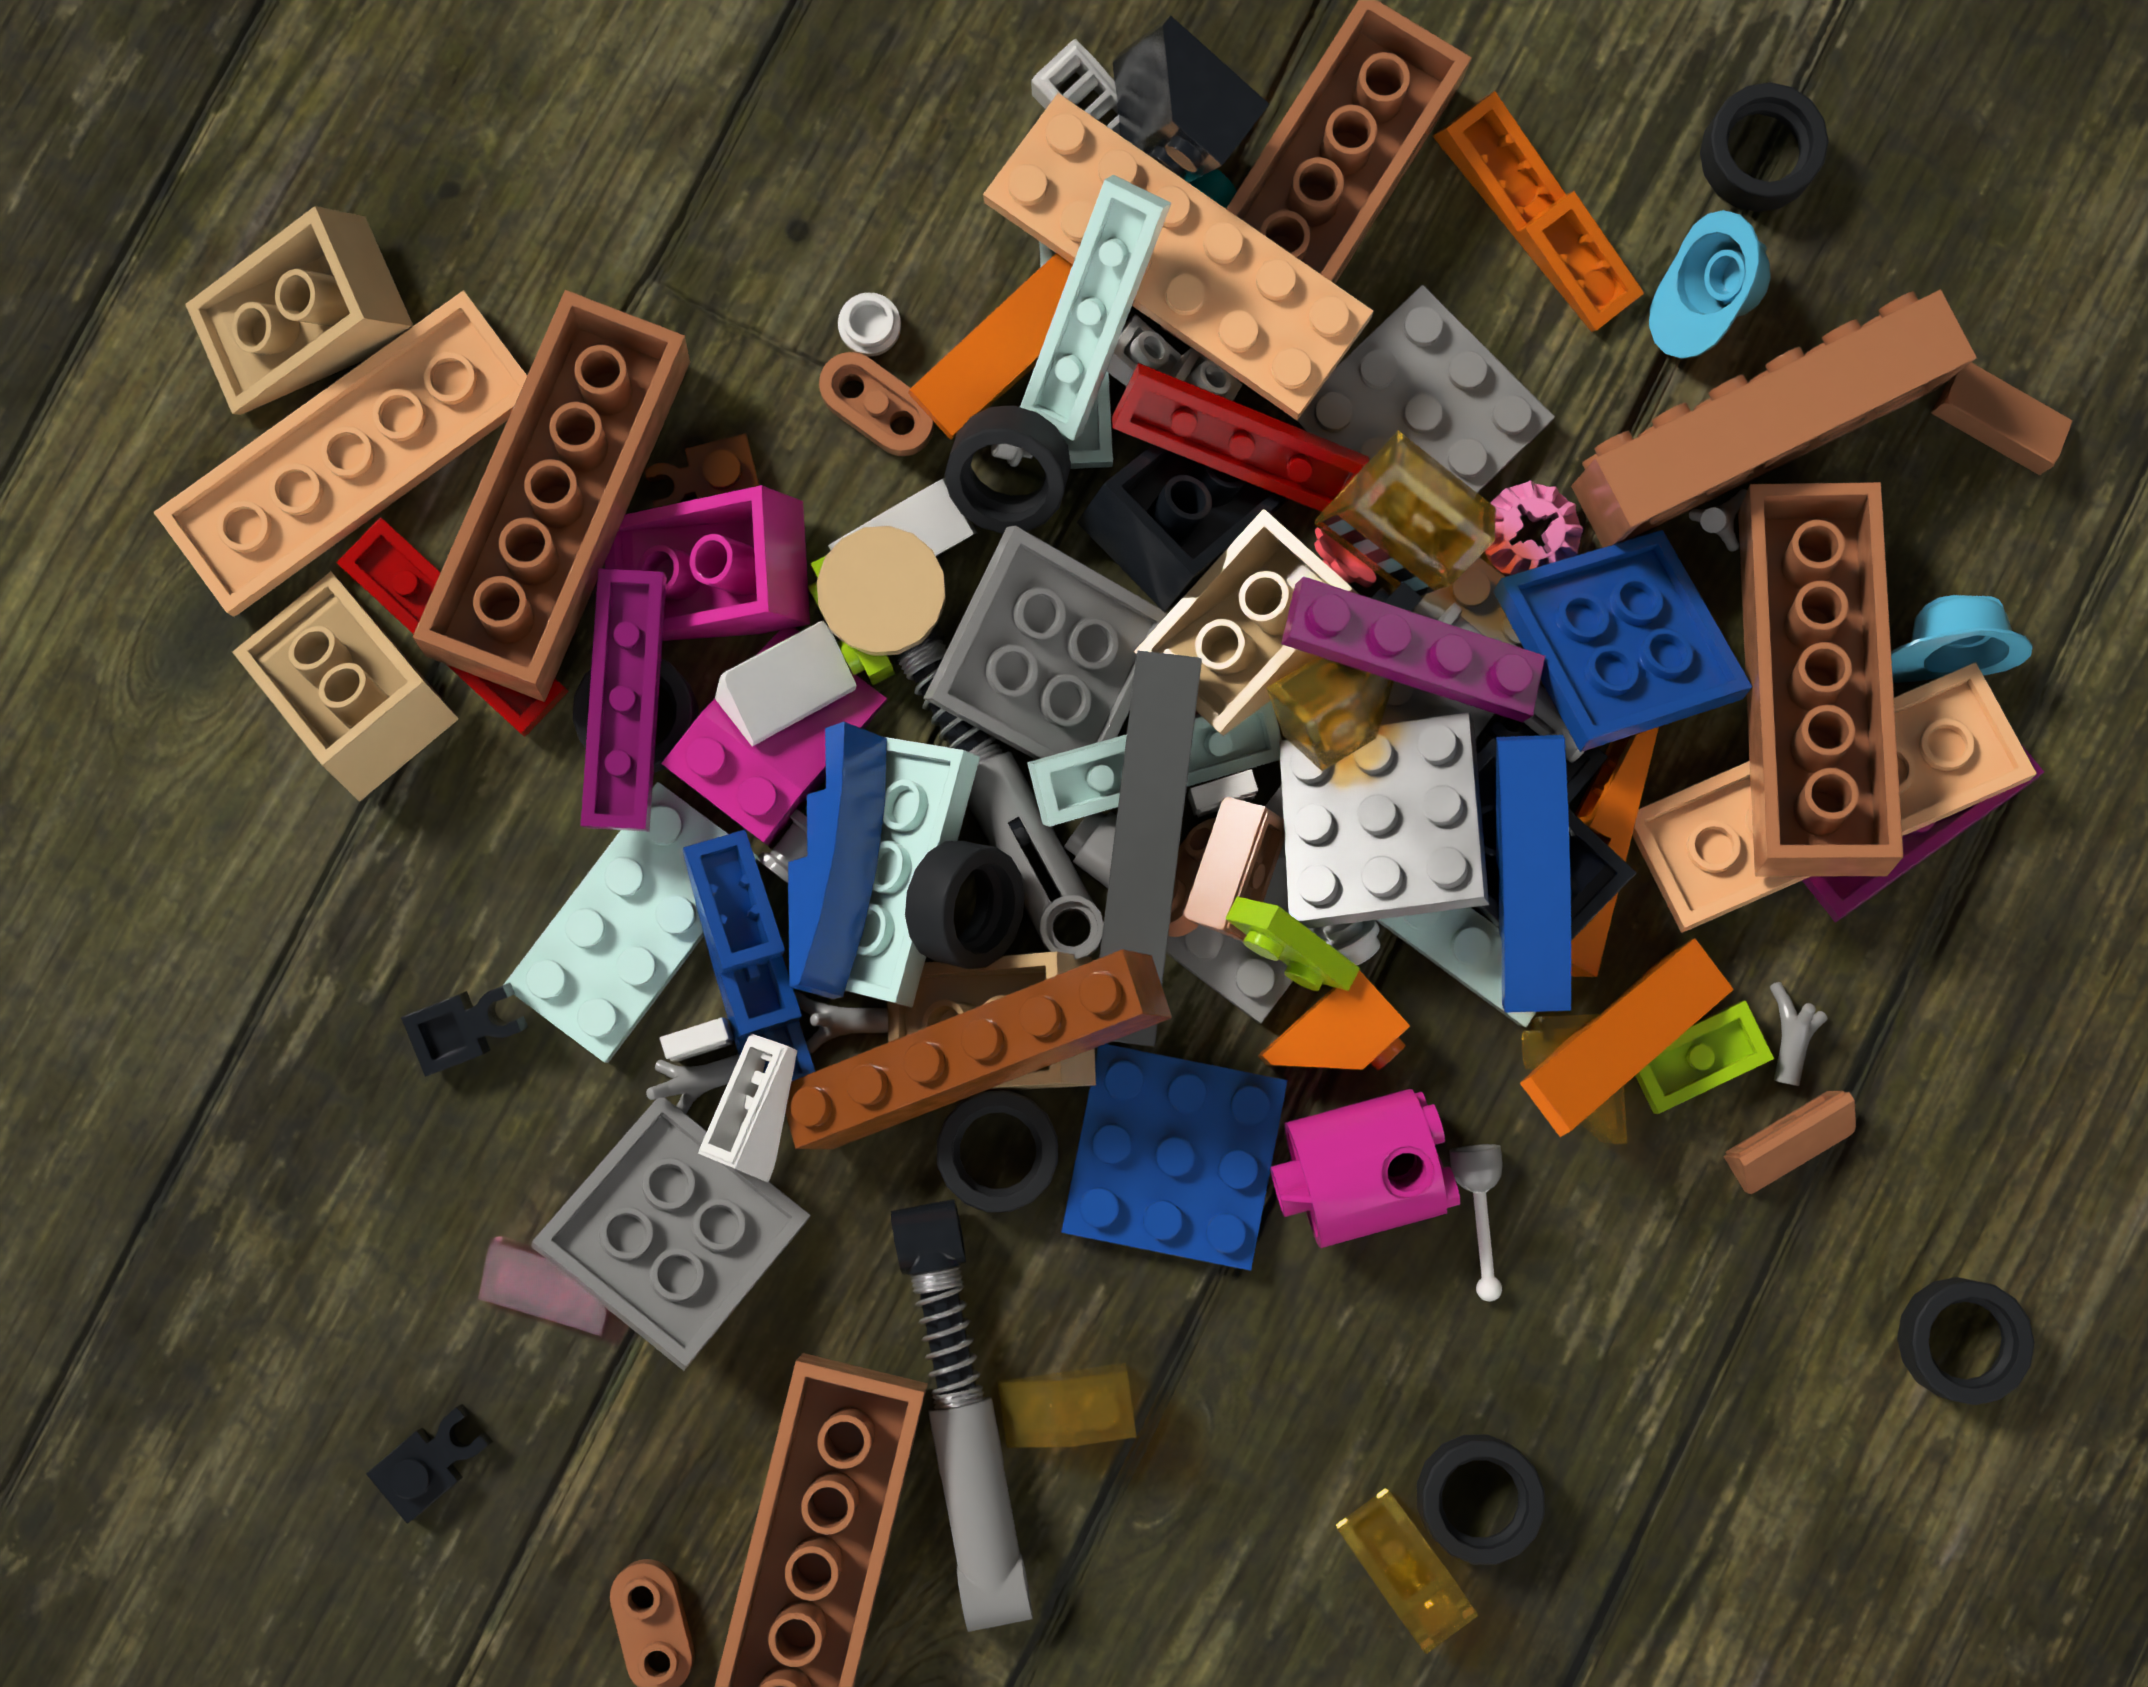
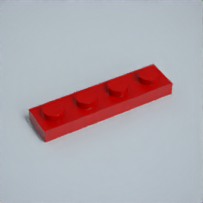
M1138 363L1112 416L1113 429L1328 515H1338L1342 519L1371 470L1369 456Z
M380 517L336 563L414 634L441 572ZM447 665L524 737L569 692L555 679L546 701L543 702Z

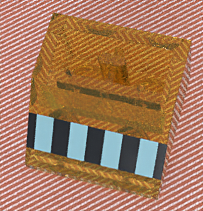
M1398 430L1315 519L1314 525L1395 588H1398L1405 582L1419 596L1452 585L1495 541L1496 507Z

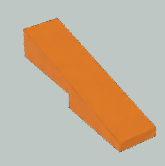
M1495 91L1477 101L1432 136L1591 332L1597 331L1644 294V291L1575 191L1567 194L1564 192Z
M1057 253L909 389L908 394L950 440L957 435L958 431L971 416L986 410L1035 367L1073 264Z
M1659 727L1610 743L1605 753L1608 758L1595 772L1574 813L1625 862ZM1618 893L1571 941L1572 976H1598Z
M1696 938L1656 962L1606 1010L1583 1024L1523 1079L1520 1084L1559 1137H1562L1585 1120L1734 989Z

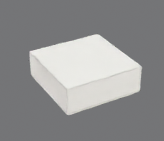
M1252 769L1190 788L1187 797L1193 815H1197L1199 818L1218 812L1221 802L1226 797L1246 802L1252 801L1258 792Z
M722 1017L659 1037L666 1059L676 1062L732 1045L734 1041L729 1020Z

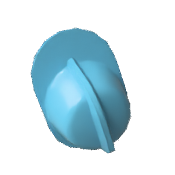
M1725 210L1709 213L1692 226L1682 242L1677 256L1659 284L1650 305L1649 328L1654 343L1665 354L1680 359L1702 355L1718 344L1730 329L1736 317L1743 316L1758 306L1767 293L1771 279L1770 262L1766 254L1767 247L1758 240L1753 226L1742 215Z
M1966 595L1939 597L1925 605L1916 616L1911 642L1891 651L1893 682H1916L1940 678L1975 662L1983 675L2004 672L2021 665L2031 656L2032 643L2026 636L2012 631L2003 604L1995 597Z

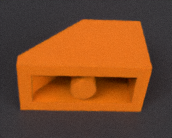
M1359 970L1349 991L1333 987L1264 1049L1258 1057L1265 1065L1363 1070L1371 1063L1378 1071L1406 1046L1399 1036L1410 1025Z

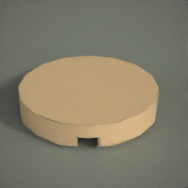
M892 526L864 527L842 538L826 555L817 579L818 606L831 632L849 647L872 656L898 655L921 644L938 623L946 603L944 573L933 550L913 533Z

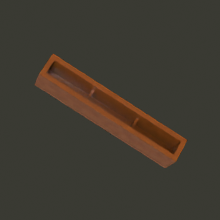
M1124 949L791 1081L785 1114L795 1149L832 1150L1171 1019L1172 1016L1152 955Z

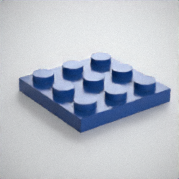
M1663 530L1503 577L1499 580L1493 591L1523 648L1545 656L1541 681L1580 752L1742 700L1752 688L1751 683Z
M1108 1044L1098 1046L1095 1058L1096 1085L1090 1086L1061 1233L1251 1271L1288 1080Z

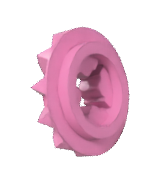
M1528 481L1505 488L1489 504L1481 523V542L1484 552L1492 565L1502 574L1510 576L1576 556L1583 527L1580 525L1576 514V504L1569 502L1560 494L1556 486L1547 487ZM1521 515H1527L1528 519L1532 522H1537L1541 519L1545 521L1548 518L1553 520L1541 535L1545 543L1543 547H1538L1533 540H1527L1524 543L1520 541L1513 546L1510 544L1523 527V522L1520 519Z

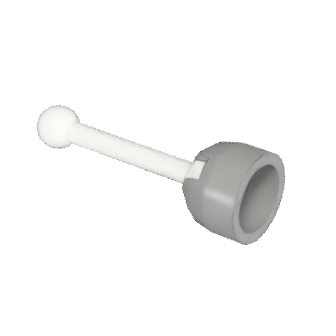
M1481 1144L1452 1148L1449 1150L1451 1170L1455 1180L1461 1187L1473 1192L1482 1277L1477 1283L1476 1291L1482 1300L1488 1302L1495 1301L1502 1293V1285L1494 1277L1486 1192L1497 1184L1502 1175L1501 1146Z

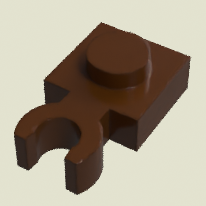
M746 433L686 448L688 467L678 469L669 463H657L645 470L646 478L650 483L661 480H670L674 483L673 493L665 499L653 501L654 508L686 502L688 499L696 497L700 499L760 486Z

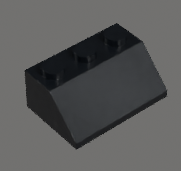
M1171 15L1121 51L1113 61L1120 136L1188 183L1222 166L1270 105Z

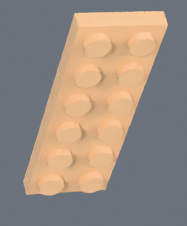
M1057 93L984 192V203L1073 264L1106 178L1115 175L1171 202L1170 209L1132 306L1295 420H1298L1370 321L1373 310L1067 98Z
M463 290L154 511V514L226 613L235 617L505 423L512 412L527 375Z
M1976 662L1894 697L1902 836L2030 781L2037 774ZM1750 761L1638 810L1632 836L1681 933L1811 877H1755Z

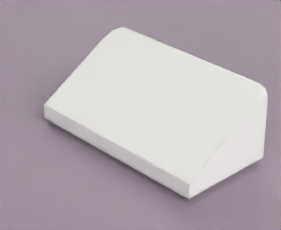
M823 620L724 672L719 679L715 700L753 747L853 692L857 685L833 633Z

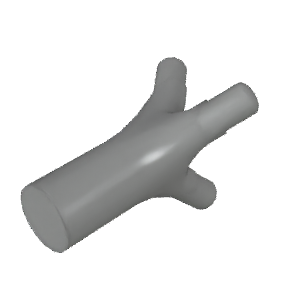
M1741 489L1734 497L1721 505L1703 510L1692 509L1689 513V518L1692 521L1700 522L1705 531L1719 535L1729 551H1736L1739 548V542L1734 533V519L1740 510L1747 490Z
M1776 982L1770 986V990L1779 1007L1782 1039L1774 1081L1799 1086L1809 1041L1816 1030L1827 1021V1015L1822 1011L1815 1013L1816 1008L1811 1003L1804 1004L1801 1012L1797 1015L1792 1000L1786 993L1782 983Z
M794 990L799 1008L811 1015L810 1023L813 1026H819L818 1031L806 1041L809 1053L816 1051L824 1042L841 1035L852 1033H888L887 1007H837L814 1001L798 990Z
M739 1054L705 1065L692 1067L677 1066L664 1060H658L655 1064V1070L672 1079L648 1088L646 1095L648 1099L655 1100L682 1094L676 1107L687 1114L693 1102L704 1092L728 1084L738 1062Z

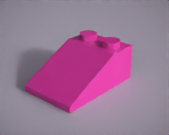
M760 485L625 514L605 560V569L664 572L667 580L662 641L755 635L810 625L803 501Z
M796 628L779 630L758 654L800 631ZM850 670L857 685L853 692L753 747L714 699L701 712L661 764L765 845L772 848L793 822L790 817L796 809L801 811L807 804V795L816 792L826 779L825 728L847 722L865 730L887 702V698L860 677L853 675Z

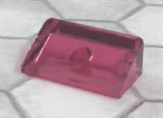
M500 1236L491 1239L479 1293L480 1300L602 1336L604 1334L610 1311L530 1245Z

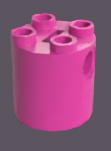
M1407 1089L1284 1123L1291 1161L1270 1167L1278 1202L1284 1217L1306 1212L1312 1233L1320 1248L1447 1214V1208L1460 1205V1195L1454 1174L1450 1167L1443 1168L1435 1148L1436 1144L1445 1142L1442 1123L1435 1105L1427 1104L1423 1092L1414 1093L1413 1089ZM1404 1153L1398 1162L1389 1165L1396 1156Z

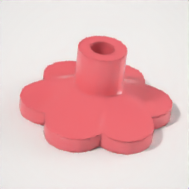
M1322 522L1315 529L1318 540L1314 543L1316 551L1323 558L1322 561L1348 583L1356 582L1366 588L1371 587L1377 580L1373 572L1377 564Z

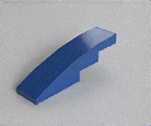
M847 722L825 728L826 789L807 795V857L788 862L789 987L831 999L840 998L844 995L864 931L878 865L885 807L887 738Z
M1563 735L1496 737V864L1499 869L1502 1006L1505 1013L1571 1011V880L1565 738Z
M746 830L683 847L682 851L696 907L739 1057L748 1036L754 1034L797 1050L792 1081L815 1072L799 1023L802 1014L794 990L789 987V975L782 957L785 948ZM766 1060L763 1073H765L769 1064Z

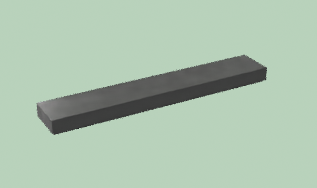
M1137 650L1100 958L1122 949L1152 955L1162 985L1202 658ZM1157 1024L1114 1040V1042L1155 1046Z

